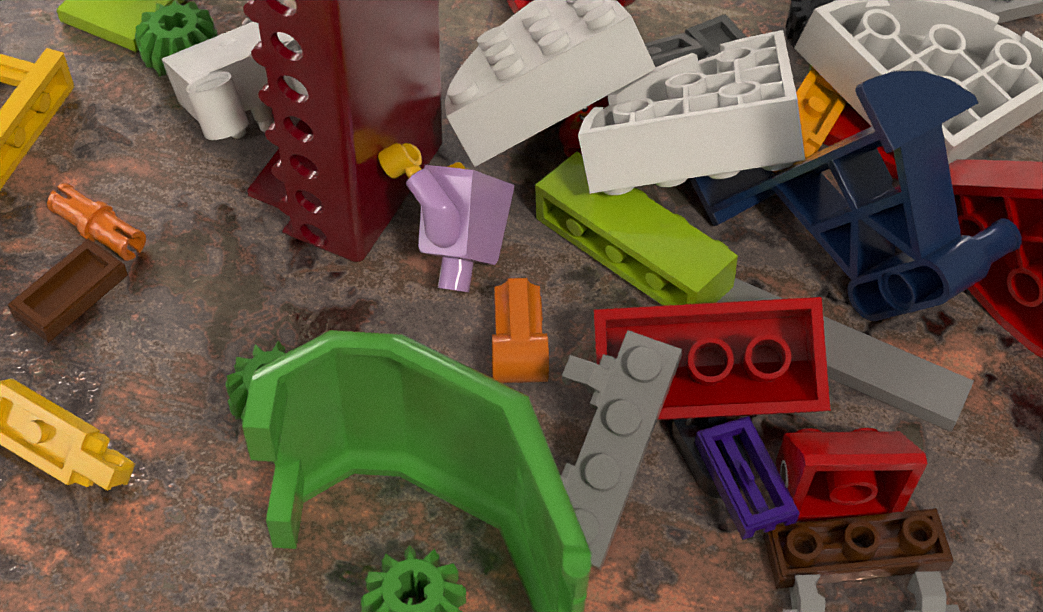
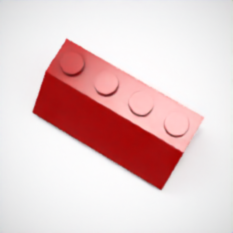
M822 297L594 310L596 363L598 365L603 355L617 359L627 330L682 349V357L658 420L831 411Z

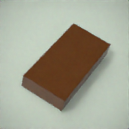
M88 238L7 305L12 316L49 343L128 276L126 266Z

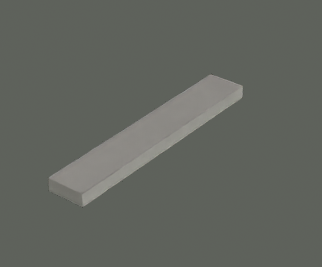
M735 278L734 287L717 303L783 298ZM823 316L828 378L952 432L974 383L973 380Z

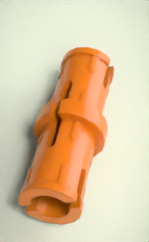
M62 183L57 186L59 191L67 195V198L59 195L54 190L50 193L47 200L48 209L76 226L80 233L79 235L84 239L89 238L93 242L97 240L125 261H130L136 257L135 253L127 249V246L132 247L138 253L143 250L146 243L145 233L117 217L113 208L107 203L92 201L68 183Z

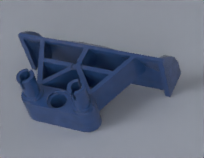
M892 71L858 84L855 89L856 95L872 127L806 157L804 161H798L790 167L775 173L759 167L740 170L735 176L725 179H713L708 175L689 178L713 226L715 227L770 196L777 194L851 279L847 288L849 300L856 312L869 321H878L942 305L984 279L992 263L1020 248L1022 237L1016 225L1005 218L996 220L991 226L974 236L961 235L942 123L975 106L979 102L973 93L952 80L924 71ZM883 146L886 153L894 151L900 184L897 187H893V178L877 149ZM828 169L831 170L844 197L821 172ZM895 246L904 253L895 255Z

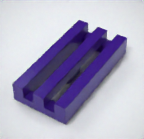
M749 416L696 433L694 443L742 540L753 537L755 531L760 529L764 533L775 530L776 525L782 522L785 526L796 523L800 512ZM739 435L776 508L769 510L754 481L755 477L747 462L744 461L732 436ZM715 441H718V443H719V445H720V447H721V449H722V451H723V453H724V455H725V457H726V459H727V461H728V463H729V465H730V467H731V469H732V471H733V473H734V475H735V477H736V479H737V481H738V483H739V485H740V487H741V489H742V491H743V493H744L746 499L748 500V502H749V504H750V506H751V508H752V510H753V512H754L755 515H752V514H751V512H750V510H749V508H748V506H747V504H746V502H745V500H744L742 494L740 493V491H739V489H738V487H737V485H736V483H735V481H734V479H733V477H732V475H731V473H730V471H729V469H728V467H727V465H726V463H725V461H724V459H723V457H722V455H721V453H720V451H719V449H718V447H717Z

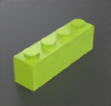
M575 152L535 185L536 219L661 305L717 303L734 287L738 255L732 252L728 246L719 240H714L690 225L684 217L662 207L638 188H633L631 191L621 195H607L604 192L590 194L583 157L579 152Z

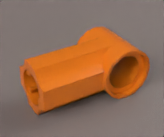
M508 278L502 285L494 287L495 334H492V378L501 383L548 382L549 347L548 335L542 332L543 317L540 286L530 283L527 278Z

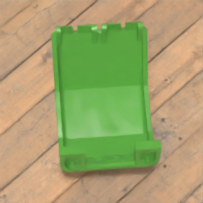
M329 330L254 371L242 428L250 460L269 461L275 464L266 517L273 548L296 549L304 502L351 475L401 477L499 529L534 612H584L591 569V551L527 395L402 334Z

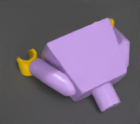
M394 143L383 149L378 154L383 170L394 179L406 173L409 178L406 185L421 205L418 244L420 252L442 257L438 288L469 293L473 263L495 265L499 259L514 185L481 172L466 169L460 162L453 163L447 167L425 165L424 169H421L419 166L422 163L421 153L416 146L409 143L402 145Z

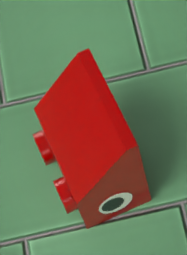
M807 428L794 433H785L775 461L776 469L800 512L796 522L903 512L928 464L926 453L900 431L879 432L874 428H859L851 432H822L819 429Z

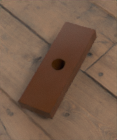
M937 508L801 522L787 526L782 524L776 525L775 530L763 534L776 589L793 587L795 575H820L817 584L909 575L915 572L949 570L954 562ZM854 542L860 543L865 548L857 546Z

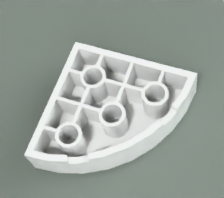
M533 0L502 25L486 31L477 39L479 46L461 65L449 85L444 101L446 117L471 162L476 167L652 72L656 67L632 16L617 0Z
M836 0L814 9L794 48L871 126L872 124L856 95V86L868 79L892 71L928 72L948 78L973 93L979 102L978 104L942 123L949 164L956 159H967L1043 110V41L1028 31L1019 36L1013 31L998 25L999 16L982 8L955 0Z
M783 30L719 44L720 53L699 61L694 53L673 59L607 95L609 106L605 109L603 107H594L584 118L578 133L590 194L604 192L607 195H621L631 191L636 186L655 183L660 187H673L682 184L688 178L707 175L713 179H725L735 176L740 170L762 167L765 170L776 171L788 168L794 162L804 161L805 154L798 99Z

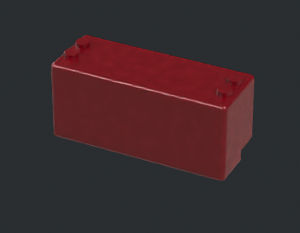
M248 0L243 6L244 13L251 21L258 23L261 41L251 50V56L255 62L265 67L268 81L258 92V96L262 103L272 108L274 122L265 131V136L272 144L279 147L247 189L248 196L277 207L281 212L290 216V221L282 230L283 234L350 261L361 262L366 258L410 193L406 185L409 179L407 174L404 173L395 179L388 176L380 164L379 152L394 143L401 145L404 143L412 144L421 153L422 163L419 166L421 169H424V166L431 162L443 142L439 0H294L297 8H289L278 0ZM277 32L285 33L294 38L300 45L303 53L293 52L284 46L278 38ZM284 76H290L298 80L306 88L308 95H302L294 91L286 83ZM290 116L297 117L301 120L295 126L292 123Z

